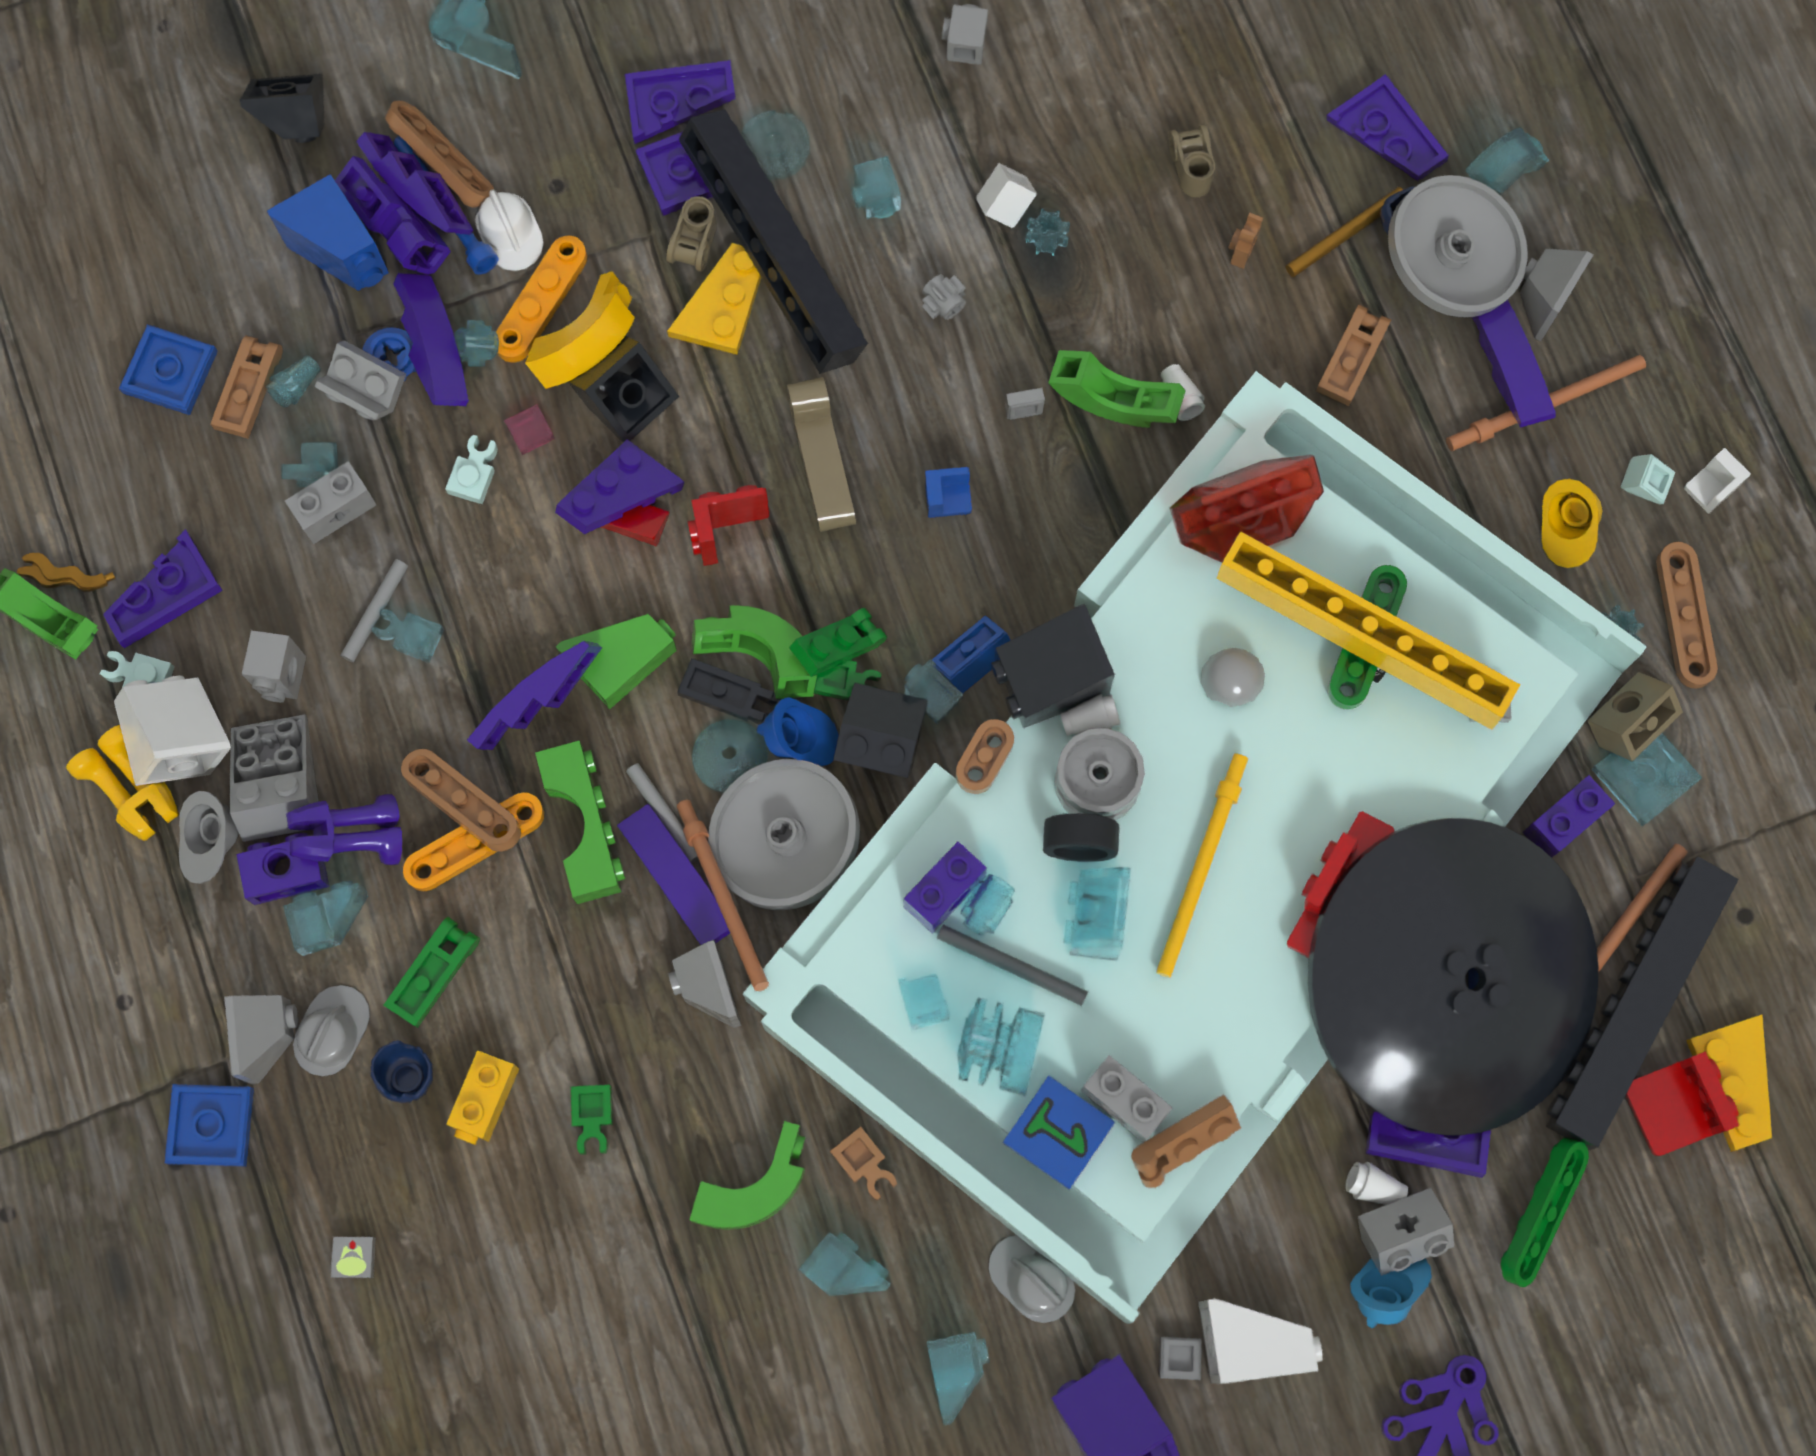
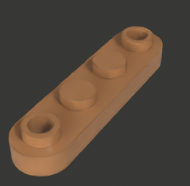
M403 101L392 102L385 115L390 129L400 135L412 148L413 152L422 158L436 173H440L445 183L455 191L465 205L472 208L480 207L484 200L489 197V192L494 190L492 184L416 107Z
M1672 542L1659 553L1656 560L1676 675L1682 684L1689 688L1697 689L1706 686L1715 678L1718 665L1697 554L1690 545L1684 542ZM1670 559L1678 561L1680 569L1673 568L1670 564ZM1690 665L1696 666L1699 669V676H1695L1690 672Z
M418 749L405 757L401 765V772L408 784L489 849L502 852L511 849L517 844L521 836V827L515 817L435 753L427 749ZM429 769L426 775L420 776L422 771ZM507 831L504 836L497 838L500 832Z

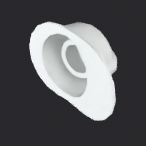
M495 190L490 191L489 197L484 200L476 213L475 222L482 241L485 244H489L499 257L498 266L511 271L527 269L536 263L542 254L544 243L541 230L531 208L523 198L516 194L497 193Z

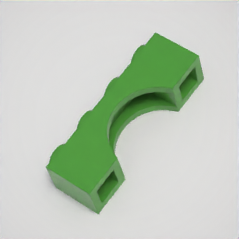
M579 740L535 752L543 786L549 797L570 801L582 811L584 816L585 828L582 841L578 848L563 861L572 898L577 904L622 892L619 881L625 880V874L620 857L613 859L609 846L615 844L616 840L610 821L603 823L600 809L606 807V802L601 786L594 787L591 773L597 772L592 751H584Z

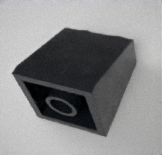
M1085 604L997 647L995 650V661L991 663L997 683H1005L1010 695L1005 698L1010 715L1013 720L1019 718L1023 728L1067 712L1069 709L1101 693L1103 697L1110 695L1115 673Z

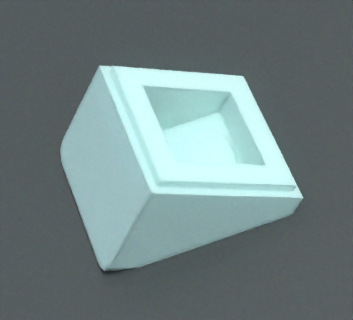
M1652 454L1635 456L1630 460L1621 488L1631 494L1661 505L1665 502L1676 472Z

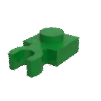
M849 660L817 674L814 694L849 701L855 682L865 684L866 680L879 681L882 674L876 670H866L862 674L857 673V662Z
M610 1084L571 1086L572 1127H583V1133L577 1140V1149L581 1155H586V1143L592 1138L599 1140L600 1153L605 1154L608 1151V1140L602 1133L601 1126L613 1125L612 1086Z

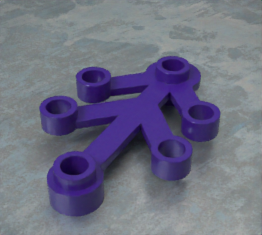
M1460 1355L1453 1358L1447 1364L1443 1374L1420 1381L1415 1379L1405 1380L1399 1387V1395L1408 1404H1419L1428 1394L1448 1390L1440 1406L1403 1417H1386L1381 1424V1431L1384 1437L1388 1440L1400 1441L1409 1432L1430 1427L1417 1456H1436L1446 1436L1453 1456H1471L1457 1415L1463 1400H1465L1474 1424L1471 1429L1474 1441L1481 1445H1492L1495 1443L1499 1435L1498 1428L1493 1422L1489 1421L1480 1395V1391L1486 1382V1372L1482 1363L1472 1356ZM1464 1368L1470 1369L1473 1374L1472 1381L1468 1384L1463 1383L1460 1379V1372ZM1410 1384L1416 1385L1419 1389V1395L1414 1400L1409 1399L1406 1395V1388ZM1393 1420L1398 1421L1401 1425V1432L1397 1436H1392L1388 1432V1424ZM1482 1425H1487L1491 1430V1436L1486 1441L1482 1440L1478 1434V1430Z

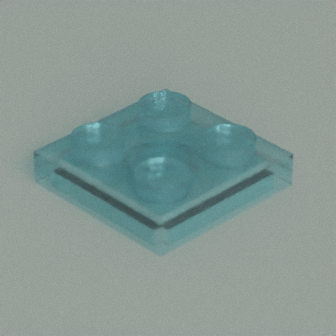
M1663 733L1633 761L1611 752L1592 768V771L1641 827L1702 779Z

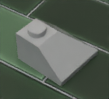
M1545 249L1539 261L1531 258L1523 277L1527 281L1522 287L1520 295L1534 339L1541 342L1594 254L1588 251Z
M714 940L706 942L672 960L675 971L668 973L674 995L682 993V997L687 1004L733 1028L741 1026L720 953Z
M282 995L224 997L231 1075L249 1084L260 1083L294 1040L293 1028H297L299 1024L296 1005H291V1001Z

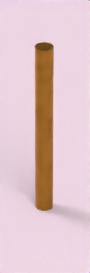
M1397 187L1285 266L1288 274L1291 277H1295L1380 217L1383 202L1389 196L1403 189Z

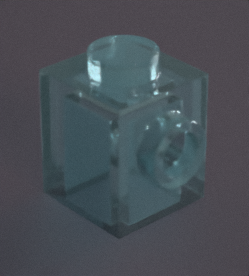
M888 156L853 166L855 186L851 187L852 196L856 207H863L866 219L874 217L886 218L901 210V193Z

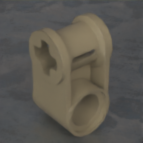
M1199 125L1198 129L1179 133L1176 130H1169V150L1171 158L1175 163L1182 191L1190 197L1205 196L1210 191L1215 172V161L1206 125ZM1198 172L1203 174L1204 176L1196 177L1191 173Z
M696 196L687 200L683 205L676 229L669 241L666 256L668 263L673 264L675 261L695 266L697 271H704L717 230L714 208L708 199ZM699 214L708 216L701 223L691 221L693 217Z

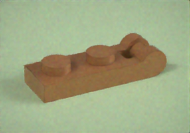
M1361 305L1357 306L1316 389L1317 392L1347 406L1350 405L1392 320L1383 315L1380 318L1367 312L1368 308ZM1360 326H1363L1374 332L1371 336L1358 329Z
M244 336L210 423L213 429L249 439L275 367L281 361L283 354L282 345L269 342L266 345L259 343V340L255 337ZM255 357L262 358L260 364L252 363L251 360Z
M1223 1094L1137 1146L1131 1153V1159L1135 1168L1139 1171L1138 1174L1143 1185L1148 1188L1160 1186L1165 1180V1174L1183 1163L1190 1162L1198 1154L1216 1143L1228 1139L1234 1132L1241 1129L1232 1104Z

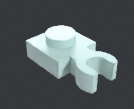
M472 435L467 443L470 455L468 459L460 456L457 457L445 490L449 495L483 504L495 472L493 466L486 464L496 457L497 445L495 441L491 440L485 451H477L479 439L476 435Z
M109 651L107 656L119 663L118 668L113 672L101 670L100 674L106 680L114 683L125 679L123 688L127 683L137 680H145L147 684L162 682V680L172 676L175 666L170 662L135 653L131 663L119 652Z

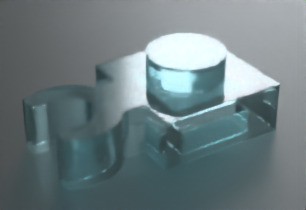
M381 609L380 615L382 618L390 620V626L384 630L373 627L371 630L373 634L381 640L395 638L392 645L395 650L430 663L444 632L443 626L411 613H407L402 622L399 621L391 610Z

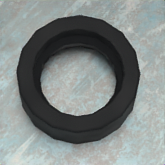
M1072 813L1054 815L1046 818L1044 822L1043 852L1050 857L1066 861L1098 862L1113 859L1118 854L1119 824L1111 818L1094 814Z

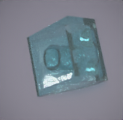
M1114 867L1080 870L1078 881L1070 880L1068 904L1075 905L1073 920L1066 919L1063 943L1070 944L1069 955L1117 961L1123 948L1131 868Z
M976 1332L926 1342L943 1425L953 1423L984 1374L982 1365L990 1363L985 1339L977 1340Z

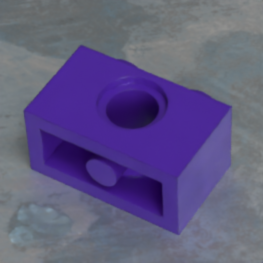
M1588 775L1522 833L1552 858L1614 806L1615 802Z
M307 833L290 835L285 838L284 843L272 846L268 842L256 843L248 846L247 852L236 854L246 900L253 905H258L330 887L325 861H314L290 855V841L298 837L308 836ZM282 859H290L289 870L283 875H276V864Z
M957 841L903 898L904 908L933 934L986 878L987 867Z

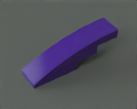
M364 132L356 140L378 174L419 215L445 232L470 235L474 231L440 173L424 171L414 154L398 152L387 135Z
M398 273L393 285L405 307L401 321L413 343L408 356L432 404L467 406L469 400L454 333L431 275Z
M1506 300L1499 307L1486 314L1472 317L1480 331L1479 343L1493 366L1491 377L1520 428L1555 418L1556 412L1544 378L1509 301Z
M582 641L549 660L512 689L488 713L467 741L477 749L493 750L509 727L526 729L542 706L559 708L602 647L594 642Z
M649 804L617 824L623 836L700 945L713 940L716 944L730 934L715 896Z

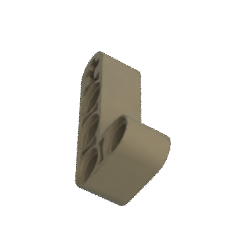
M824 377L787 384L791 416L819 531L824 532L855 525L854 508L831 418L830 402Z

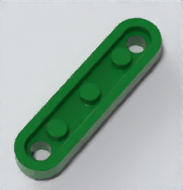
M1392 565L1377 567L1369 576L1361 598L1397 616L1407 589L1405 574L1399 568ZM1387 583L1392 591L1389 593L1382 592L1379 584ZM1342 648L1328 685V695L1333 704L1342 709H1354L1360 706L1368 695L1378 667ZM1344 685L1350 686L1354 694L1352 696H1345L1341 692V687Z
M1566 1137L1553 1146L1550 1152V1159L1542 1177L1535 1184L1529 1205L1524 1215L1518 1221L1517 1231L1508 1250L1504 1252L1501 1258L1500 1267L1505 1281L1519 1287H1527L1536 1278L1586 1169L1589 1152L1585 1143Z

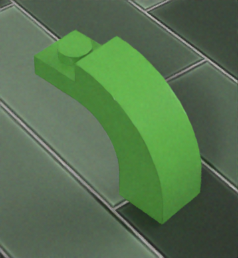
M1059 350L1048 382L1062 397L1087 412L1118 423L1150 428L1151 422L1176 423L1186 392L1180 383L1147 382L1121 376L1106 368L1091 352Z
M4 568L0 573V611L75 660L81 652L88 648L94 639V635L99 630L96 628L98 625L85 616L61 605L15 572Z
M730 605L728 618L708 617L694 620L691 641L693 654L741 652L751 655L768 668L772 676L776 699L813 697L817 675L811 677L790 650L791 644L795 639L802 637V635L784 619L759 608Z
M784 1121L772 1165L764 1177L755 1184L741 1189H728L701 1181L689 1220L711 1228L731 1230L759 1224L778 1213L792 1199L805 1174L804 1168L791 1165L793 1158L800 1160L806 1137L800 1135V1125Z

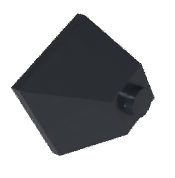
M322 74L251 79L240 98V104L244 110L283 139H295L297 143L311 142L316 140V137H320L325 126Z

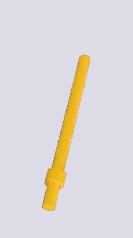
M1233 754L1225 780H1221L1215 793L1217 802L1156 973L1167 978L1172 976L1232 804H1237L1242 791L1239 784L1248 762V758L1244 755Z

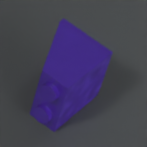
M1120 1354L1113 1359L1101 1360L1092 1368L1091 1373L1078 1381L1071 1380L1059 1388L1057 1394L1051 1398L1057 1412L1084 1456H1180L1171 1432Z

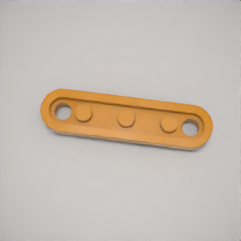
M562 236L553 242L495 332L493 344L498 356L504 361L519 362L529 355L535 338L541 336L587 263L586 249L583 242L577 237ZM565 249L574 250L571 255H562ZM510 336L517 337V341L513 344L505 342Z
M518 793L500 803L519 823L521 827L520 839L536 830L543 822L544 808L539 799L530 793ZM523 809L532 810V815L527 820L519 819V813ZM460 826L411 854L404 863L403 875L405 880L414 889L430 891L495 854L497 851L489 849ZM507 831L500 832L497 838L504 836ZM425 866L431 867L429 877L424 879L419 877L421 868Z

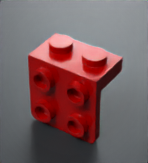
M746 485L736 489V492L721 495L719 492H708L700 495L699 499L691 500L695 520L688 521L694 555L702 554L704 566L718 564L712 529L768 518L769 507L766 488Z
M1706 1051L1633 1080L1626 1094L1628 1103L1648 1147L1655 1156L1665 1155L1712 1135L1740 1126L1737 1120L1739 1115L1737 1106L1733 1099L1725 1094L1720 1084L1721 1072L1712 1058H1708Z

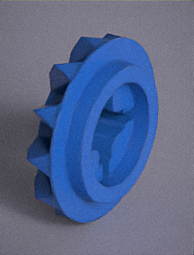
M384 328L373 333L364 343L362 350L382 361L387 358L385 346H388L389 350H392L394 354L401 352L396 356L398 360L397 366H394L389 361L384 362L406 373L404 382L407 376L412 372H416L408 356L413 343L407 331L399 328Z

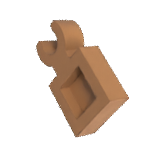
M1249 213L1244 228L1242 230L1236 229L1229 245V249L1234 250L1230 264L1244 269L1257 241L1262 226V217Z
M859 1127L830 1151L854 1183L865 1177L868 1181V1192L873 1199L877 1201L881 1199L880 1194L875 1189L877 1180L886 1179L893 1188L897 1186L894 1175L889 1171L880 1170L877 1166L886 1158L862 1127Z

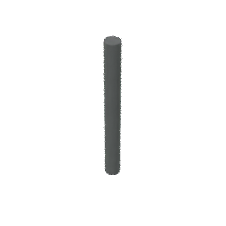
M944 924L938 934V940L1082 1006L1088 991Z

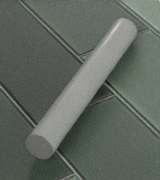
M398 559L394 560L343 649L341 657L354 663L406 572L407 564Z
M639 763L631 766L626 772L689 861L693 863L698 860L694 847L689 846L683 833V826Z

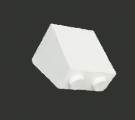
M178 675L168 677L158 683L147 684L145 680L132 681L121 689L114 700L135 786L211 775L231 749L228 737L199 678L185 679L184 676Z
M1218 1299L1198 1302L1211 1383L1223 1384L1318 1371L1317 1362H1321L1323 1359L1319 1337H1313L1312 1329Z

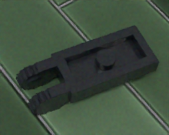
M692 658L677 691L678 696L747 722L751 720L758 725L764 723L768 714L753 709L757 699L773 707L781 700L776 699L773 691L762 688L761 684Z

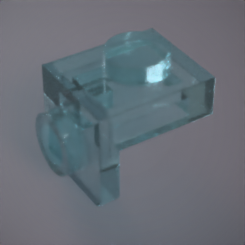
M334 442L302 443L301 464H281L282 479L297 480V487H307L338 468L337 444Z
M931 659L924 666L920 663L915 665L904 679L907 682L905 684V694L927 699L928 704L925 714L937 725L963 699L964 694L936 670V663Z

